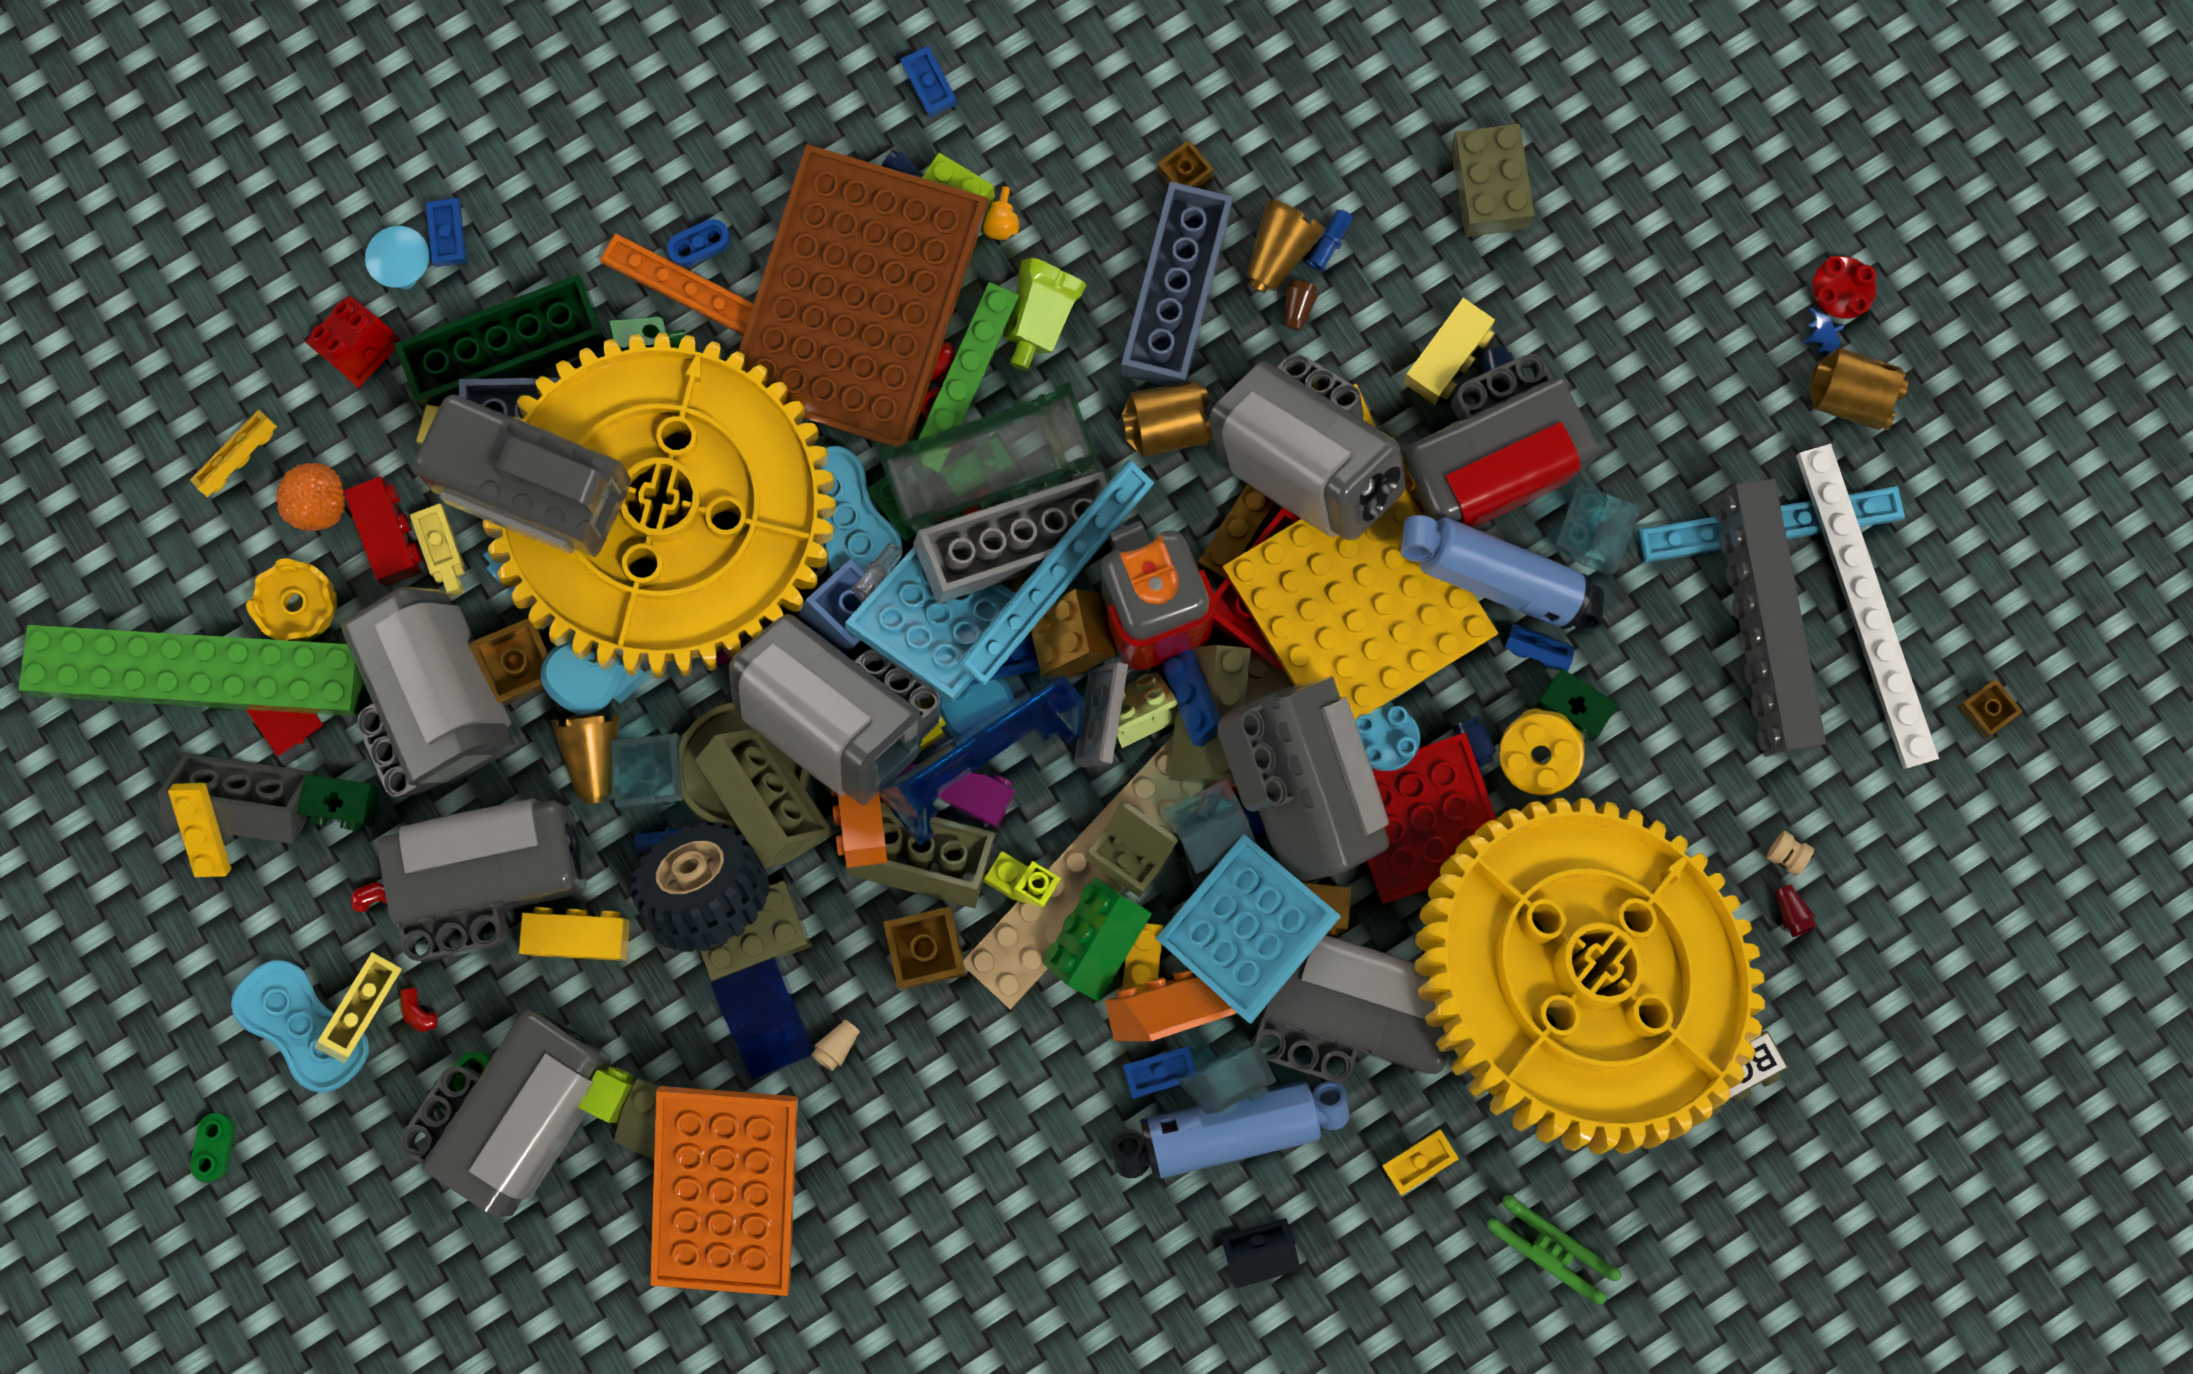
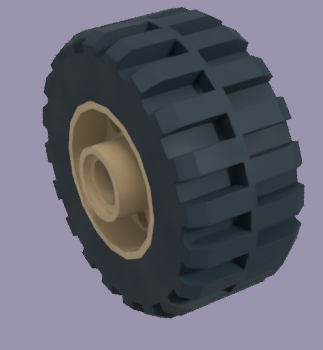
M708 822L699 823L697 827L690 825L683 827L676 834L670 833L664 837L665 840L660 844L655 843L649 849V854L647 856L643 855L638 863L639 869H635L631 881V897L653 938L667 948L673 950L679 948L683 952H693L694 949L699 951L710 950L711 946L716 944L722 946L728 943L729 938L734 935L738 937L745 932L744 928L748 924L752 925L758 918L757 912L762 911L765 906L766 897L769 893L767 872L755 854L753 847L750 846L742 832L735 827H728V825L722 823H715L712 826Z

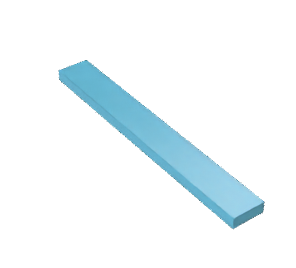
M1131 460L1123 465L958 661V664L980 684L986 685L1106 542L1109 538V533L1116 530L1152 487L1154 482Z
M1898 486L1848 494L1859 527L1901 521L1905 518ZM1812 501L1781 506L1787 539L1823 534ZM1715 517L1644 528L1637 531L1644 563L1721 551V524Z

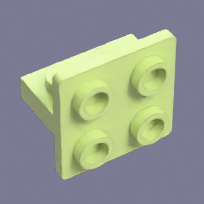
M1157 671L1141 675L1135 682L1126 685L1124 688L1117 731V740L1122 748L1175 723L1177 700Z

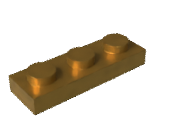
M1247 484L1198 560V565L1225 580L1226 576L1221 570L1222 566L1244 553L1275 505V502Z

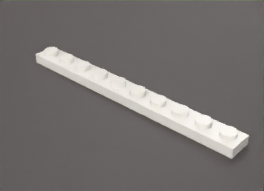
M1828 444L1801 452L1796 457L1902 768L1907 769L1939 759L1832 445Z

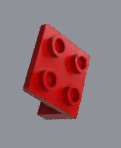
M347 296L334 307L333 312L321 325L314 328L311 336L306 340V344L332 364L356 387L360 388L396 349L394 344L403 340L372 312L351 296Z

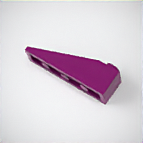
M911 763L897 777L995 829H998L1016 795L1015 790L1010 788L1012 782L997 774L990 778L984 774Z

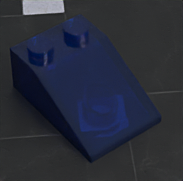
M773 957L711 983L723 1017L752 1080L812 1056L811 1054L815 1049L780 959Z

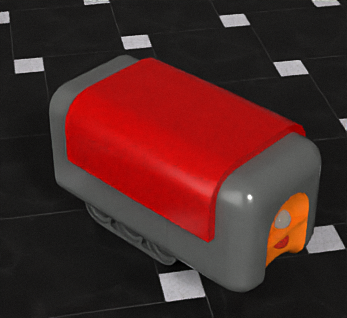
M1527 354L1461 385L1454 395L1451 404L1459 422L1409 445L1403 453L1402 461L1406 480L1405 488L1423 516L1431 517L1435 521L1447 517L1475 528L1566 485L1578 472L1584 470L1597 457L1598 447L1565 382L1561 377L1552 378L1541 357L1535 354ZM1521 368L1531 369L1534 373V378H1526L1521 373ZM1491 382H1501L1505 386V392L1496 391L1492 387ZM1469 394L1473 396L1476 400V405H1467L1463 401L1462 395Z
M1141 521L1109 533L1110 553L1104 557L1101 563L1102 597L1108 617V628L1121 661L1124 664H1128V667L1131 669L1145 670L1162 664L1185 650L1204 646L1211 635L1216 602L1204 569L1198 570L1183 535L1173 530L1163 531L1150 543Z

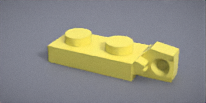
M439 503L410 514L430 575L434 577L437 584L444 583L445 589L448 594H451V597L465 593L459 577L465 574L463 567L465 565L444 506Z

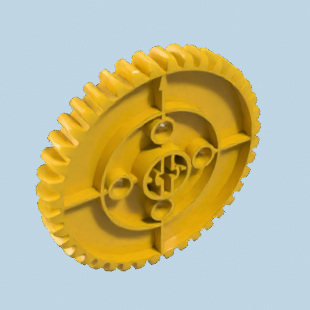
M658 333L655 338L654 347L648 348L645 347L644 340L640 334L631 335L629 350L625 351L620 350L614 339L604 341L605 356L597 358L589 348H584L579 351L581 367L575 369L570 363L562 360L556 364L560 378L558 382L554 383L549 378L543 376L535 380L540 398L536 400L530 396H520L517 404L524 418L523 420L516 419L621 461L630 476L628 492L607 539L596 557L577 550L569 554L483 520L482 525L485 533L490 537L496 538L488 546L489 555L493 561L504 563L498 570L497 575L502 585L516 586L511 594V599L517 608L523 609L533 606L529 613V621L534 628L540 629L551 624L549 637L554 645H563L574 637L572 644L573 654L580 660L588 657L596 648L597 660L601 669H610L619 656L623 657L624 668L629 676L637 674L642 661L649 662L655 678H662L666 672L667 662L673 661L676 662L681 676H689L692 670V659L700 657L707 670H715L717 668L716 652L724 650L727 656L732 659L741 650V640L746 639L750 642L763 631L762 626L764 624L769 626L772 622L784 616L780 609L781 607L793 612H799L803 608V598L796 588L813 590L817 586V576L810 567H823L827 563V551L820 544L830 542L833 539L834 527L824 519L832 517L836 512V501L834 498L825 495L834 487V476L831 472L821 470L828 462L827 449L821 446H813L818 439L819 432L814 423L801 424L805 414L804 405L800 401H793L784 405L788 394V386L785 383L776 382L766 388L768 380L766 367L758 365L746 373L745 355L738 351L731 354L727 361L721 360L720 343L711 341L706 346L704 352L700 353L696 352L694 336L685 335L680 342L679 348H671L668 334ZM675 433L685 434L691 439L689 445L680 450H672L664 442L666 438ZM664 481H669L666 491L668 504L663 503L657 528L655 529L652 528L655 518L653 504H659ZM680 486L692 497V502L683 500L682 506L679 495ZM640 505L642 512L640 523L629 513V506L639 508ZM682 510H683L684 519H682V520L680 521V519H681V517H682ZM724 511L732 512L740 518L738 525L729 530L717 528L712 521L716 515ZM649 558L657 564L655 572L645 578L632 575L630 572L632 564L636 560Z
M1554 798L1546 806L1536 801L1527 804L1521 811L1510 809L1504 812L1496 821H1487L1474 835L1467 837L1457 847L1455 854L1448 858L1441 866V876L1428 889L1431 901L1423 906L1420 911L1419 918L1426 926L1416 934L1415 944L1421 950L1426 951V953L1415 961V971L1420 975L1430 977V979L1417 990L1420 999L1434 1002L1436 1008L1424 1016L1427 1025L1431 1027L1443 1026L1446 1033L1436 1041L1439 1051L1455 1050L1459 1057L1452 1063L1451 1070L1455 1075H1462L1470 1071L1475 1078L1470 1083L1468 1091L1474 1097H1478L1486 1091L1493 1095L1490 1102V1111L1493 1114L1499 1116L1506 1110L1511 1109L1514 1111L1512 1123L1515 1129L1522 1132L1536 1123V1134L1540 1141L1549 1143L1561 1136L1563 1146L1571 1151H1576L1587 1144L1589 1150L1594 1154H1604L1613 1148L1618 1153L1626 1154L1638 1149L1640 1146L1645 1149L1654 1148L1664 1143L1667 1139L1674 1140L1688 1133L1692 1127L1707 1121L1713 1114L1714 1109L1724 1105L1731 1096L1729 1089L1741 1084L1745 1076L1742 1066L1751 1062L1754 1058L1756 1051L1749 1042L1761 1035L1762 1025L1752 1016L1765 1009V1000L1761 995L1753 993L1752 990L1764 983V974L1759 969L1750 968L1749 962L1760 956L1758 946L1744 943L1743 936L1752 930L1750 922L1746 919L1735 920L1732 914L1733 911L1739 908L1741 903L1737 896L1723 897L1719 890L1726 881L1721 873H1715L1709 877L1705 874L1703 870L1707 865L1708 859L1702 853H1697L1692 858L1687 856L1685 851L1688 842L1681 835L1675 837L1670 842L1664 838L1666 827L1660 821L1656 820L1649 827L1645 828L1642 826L1643 817L1641 812L1631 809L1622 818H1619V809L1615 803L1605 802L1595 810L1594 803L1588 798H1580L1572 806L1564 798ZM1532 918L1539 922L1544 933L1537 929ZM1624 919L1632 925L1633 930L1627 926ZM1581 950L1584 951L1572 960V956ZM1597 959L1600 963L1585 981L1587 984L1584 986L1581 982L1596 964L1594 960ZM1607 986H1609V988H1608L1607 990H1605L1604 992H1602V993L1599 994V995L1597 994V993H1599L1601 990H1603L1604 988H1606ZM1546 1013L1554 1018L1558 1029L1548 1022ZM1639 1013L1643 1014V1016L1647 1019L1649 1026L1644 1024V1022L1640 1018Z

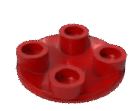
M1830 257L1818 267L1813 277L1812 290L1816 302L1826 313L1837 318L1851 319L1864 314L1875 300V270L1871 266L1864 265L1852 257Z

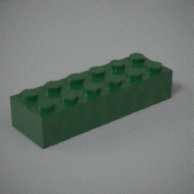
M580 274L397 342L394 345L415 403L425 412L426 404L440 407L442 401L449 395L459 396V379L521 378L553 366L562 360L566 361L579 356V351L584 348H589L592 351L603 347L607 337L589 289Z

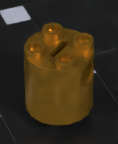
M1837 347L1834 352L1819 361L1812 372L1809 388L1814 409L1876 430L1881 428L1889 430L1895 418L1896 412L1892 411L1897 399H1903L1908 388L1909 381L1904 380L1906 372H1903L1901 367Z
M1195 380L1179 386H1163L1131 392L1121 414L1126 441L1142 457L1174 452L1192 446H1206L1208 440L1213 439L1210 423L1207 417H1205L1204 407L1209 406L1206 387L1198 385Z

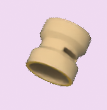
M1784 830L1772 844L1766 859L1774 864L1781 863L1786 866L1787 872L1798 876L1811 859L1814 848L1807 843H1798L1794 840L1792 834Z

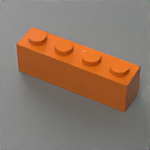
M831 790L832 797H838L839 805L833 806L835 826L842 827V835H836L838 856L845 855L846 867L887 863L879 792L866 805H860L849 795L845 794L842 797Z

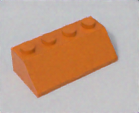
M1190 969L1173 973L1174 979L1166 981L1165 978L1146 981V988L1137 990L1136 986L1116 991L1117 997L1105 1000L1114 1041H1154L1236 1014L1237 1012Z

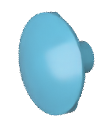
M392 226L383 229L371 239L366 249L365 263L369 274L381 285L390 288L410 289L425 273L429 264L431 250L425 239L414 229L405 226Z
M1381 706L1368 715L1359 716L1356 720V725L1373 769L1380 771L1397 770L1407 765L1415 757L1420 745V732L1415 720L1403 707Z

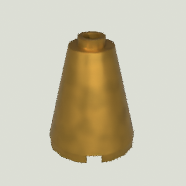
M1268 199L1246 272V277L1250 279L1248 285L1264 294L1267 289L1275 291L1323 236L1326 230L1325 227L1314 219L1309 224V220L1304 217L1305 213L1279 200L1274 199L1272 201Z
M605 713L566 717L567 720H565L566 724L559 725V719L551 720L552 728L578 799L584 798L585 804L605 802V796L611 795L620 722L619 713H612L613 719L605 720Z

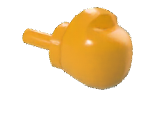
M1006 186L1002 187L1000 200L991 203V207L985 217L983 231L991 239L1007 240L1011 235H1016L1019 231L1018 216L1013 212V206L1007 203L1010 188Z

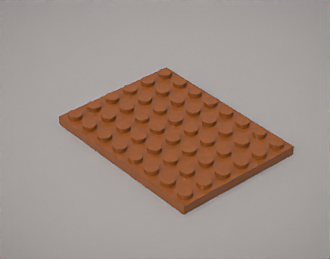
M806 144L738 351L745 355V372L748 373L753 367L758 365L766 367L768 378L766 388L776 382L785 383L788 386V394L784 405L793 401H800L805 407L804 419L908 451L990 200L981 195Z

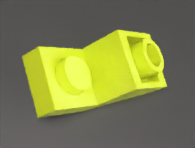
M1003 851L984 878V883L1007 897L1044 908L1061 881L1060 877L1032 861L1030 866L1027 867Z

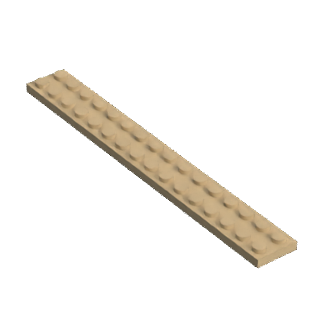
M1250 652L1245 704L1272 692L1294 686L1284 668L1280 672ZM1173 736L1048 869V871L1060 877L1061 881L1044 908L1018 901L964 959L965 968L1010 1010L1048 970L1042 964L1045 960L1046 951L1058 938L1066 917L1073 913L1080 901L1082 890L1092 881L1093 877L1101 879L1120 891L1124 888L1120 883L1085 859L1087 852L1105 831L1120 803L1126 801L1131 805L1139 807L1146 816L1159 825L1167 827L1174 834L1177 831V827L1181 826L1197 809L1205 792L1214 786L1211 784L1169 780Z

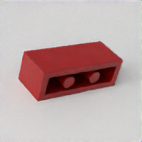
M377 477L344 490L345 498L376 580L383 586L388 587L422 573L419 562L423 561V557L418 545L411 543L408 532H411L412 528L405 513L401 514L397 506L401 499L395 485L387 483L382 477Z

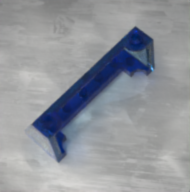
M1064 675L1042 681L880 789V797L920 846L933 837L930 820L937 815V809L932 803L935 802L938 794L1035 729L1045 741L1053 735L1064 737L1066 742L1070 744L1082 736L1084 698Z

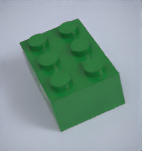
M1094 876L1092 881L1082 890L1080 901L1073 913L1066 917L1058 938L1048 947L1042 964L1066 985L1100 1002L1152 913L1124 892Z

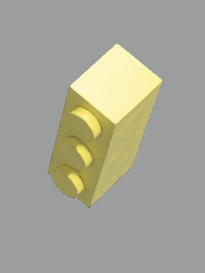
M1462 298L1408 371L1403 384L1434 405L1437 404L1441 397L1447 400L1457 386V383L1453 380L1459 372L1463 374L1468 372L1476 360L1472 356L1479 346L1484 349L1495 333L1491 331L1495 319L1465 298Z
M372 952L318 1039L315 1048L345 1064L402 968Z

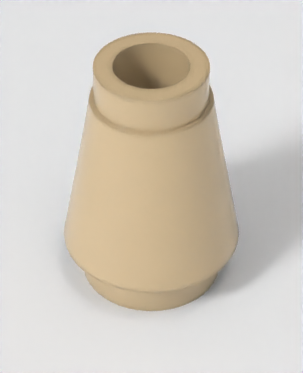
M844 1019L841 1024L814 1045L816 1049L811 1055L821 1065L833 1072L837 1066L841 1067L860 1031Z

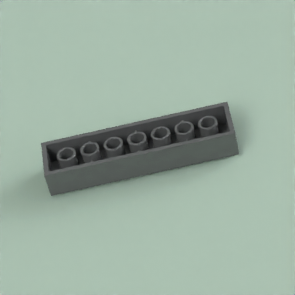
M1769 479L1736 484L1716 498L1714 515L1721 524L1720 547L1723 554H1726L1728 561L1726 579L1729 586L1733 588L1735 599L1732 602L1734 617L1739 619L1741 630L1738 635L1740 649L1743 652L1745 651L1747 661L1744 669L1747 683L1751 684L1753 693L1751 710L1758 719L1757 742L1759 748L1764 751L1765 757L1804 752L1825 745L1826 739L1776 480Z

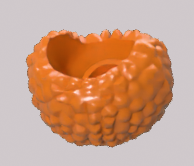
M305 463L293 467L290 471L286 472L277 490L276 501L278 503L279 516L294 528L307 531L327 529L338 523L345 507L343 484L339 475L325 464Z

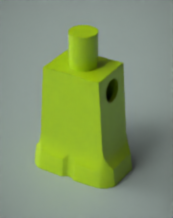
M1029 258L1022 260L1016 291L1019 298L1003 334L1004 338L1017 344L1010 362L1011 366L1028 371L1034 353L1053 352L1073 304L1082 296L1087 286L1085 282L1040 259Z

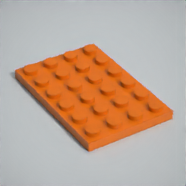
M666 1086L658 1087L656 1091L650 1286L788 1296L791 1277L798 1096Z

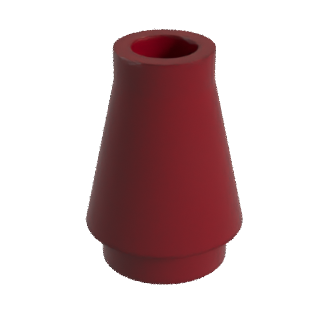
M1792 884L1774 892L1784 929L1789 931L1792 937L1800 936L1817 927L1814 920L1817 916L1796 892Z

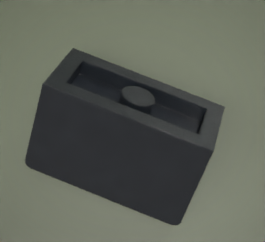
M1287 1218L1220 1236L1234 1288L1244 1287L1300 1270L1298 1255Z

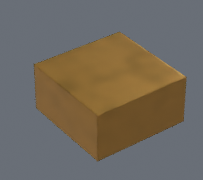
M1187 140L1157 163V171L1168 184L1175 182L1199 188L1211 179L1214 174L1212 166L1190 140Z
M1997 679L1988 682L1957 706L1983 739L1993 735L2023 712Z

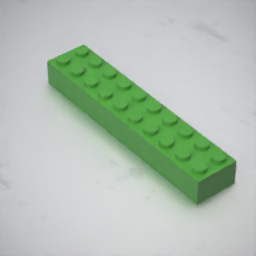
M27 625L18 690L34 697L358 717L363 709L365 684L347 644Z

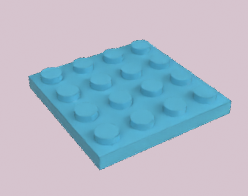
M913 547L845 622V629L884 657L923 680L935 689L941 697L953 704L974 679L972 675L958 664V661L1016 593L1000 583L937 604L915 547Z
M1243 834L1156 939L1251 1024L1339 920L1341 915L1249 837Z

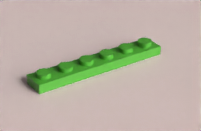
M991 282L988 283L910 456L909 462L940 475L1018 301V294Z

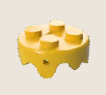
M285 558L277 560L272 568L256 577L254 594L251 599L247 600L246 607L260 630L275 640L309 642L322 635L330 626L337 608V596L330 579L321 570L311 564ZM295 595H300L303 599L302 607L298 611L290 612L288 609L289 599Z
M1537 708L1525 711L1507 726L1499 747L1500 766L1508 780L1521 791L1541 796L1558 793L1570 786L1580 774L1585 755V743L1582 733L1574 727L1565 715ZM1537 746H1545L1551 751V758L1546 762H1538L1532 757V750Z

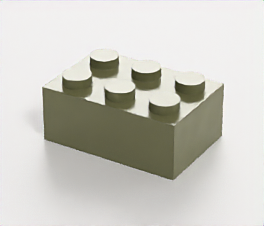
M1520 124L1455 132L1451 150L1465 237L1529 229L1535 214Z
M783 880L769 886V893L763 910L757 912L758 918L752 925L748 924L744 928L745 932L738 937L734 935L729 938L728 943L722 946L716 944L711 946L710 950L701 951L712 982H723L812 947L789 883Z

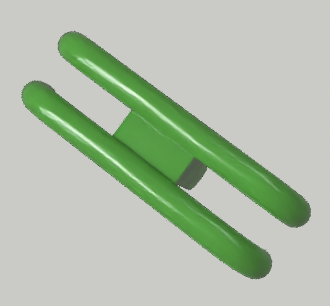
M1505 1195L1502 1199L1503 1206L1540 1232L1535 1242L1531 1244L1501 1223L1497 1218L1488 1220V1229L1588 1300L1598 1305L1604 1304L1606 1302V1294L1603 1291L1595 1288L1565 1266H1568L1575 1256L1590 1268L1612 1281H1618L1621 1278L1620 1269L1609 1264L1523 1205L1513 1195Z

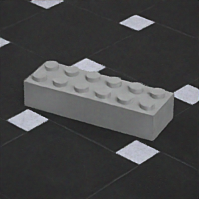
M1103 472L919 530L913 545L937 604L1033 573L1107 486L1108 483ZM1122 521V523L1116 528V530L1126 527L1124 521ZM1109 538L1099 550L1109 547Z

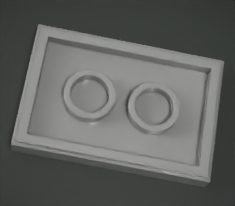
M1115 662L1093 667L1091 673L1088 674L1074 759L1075 766L1086 768L1112 764L1128 664Z

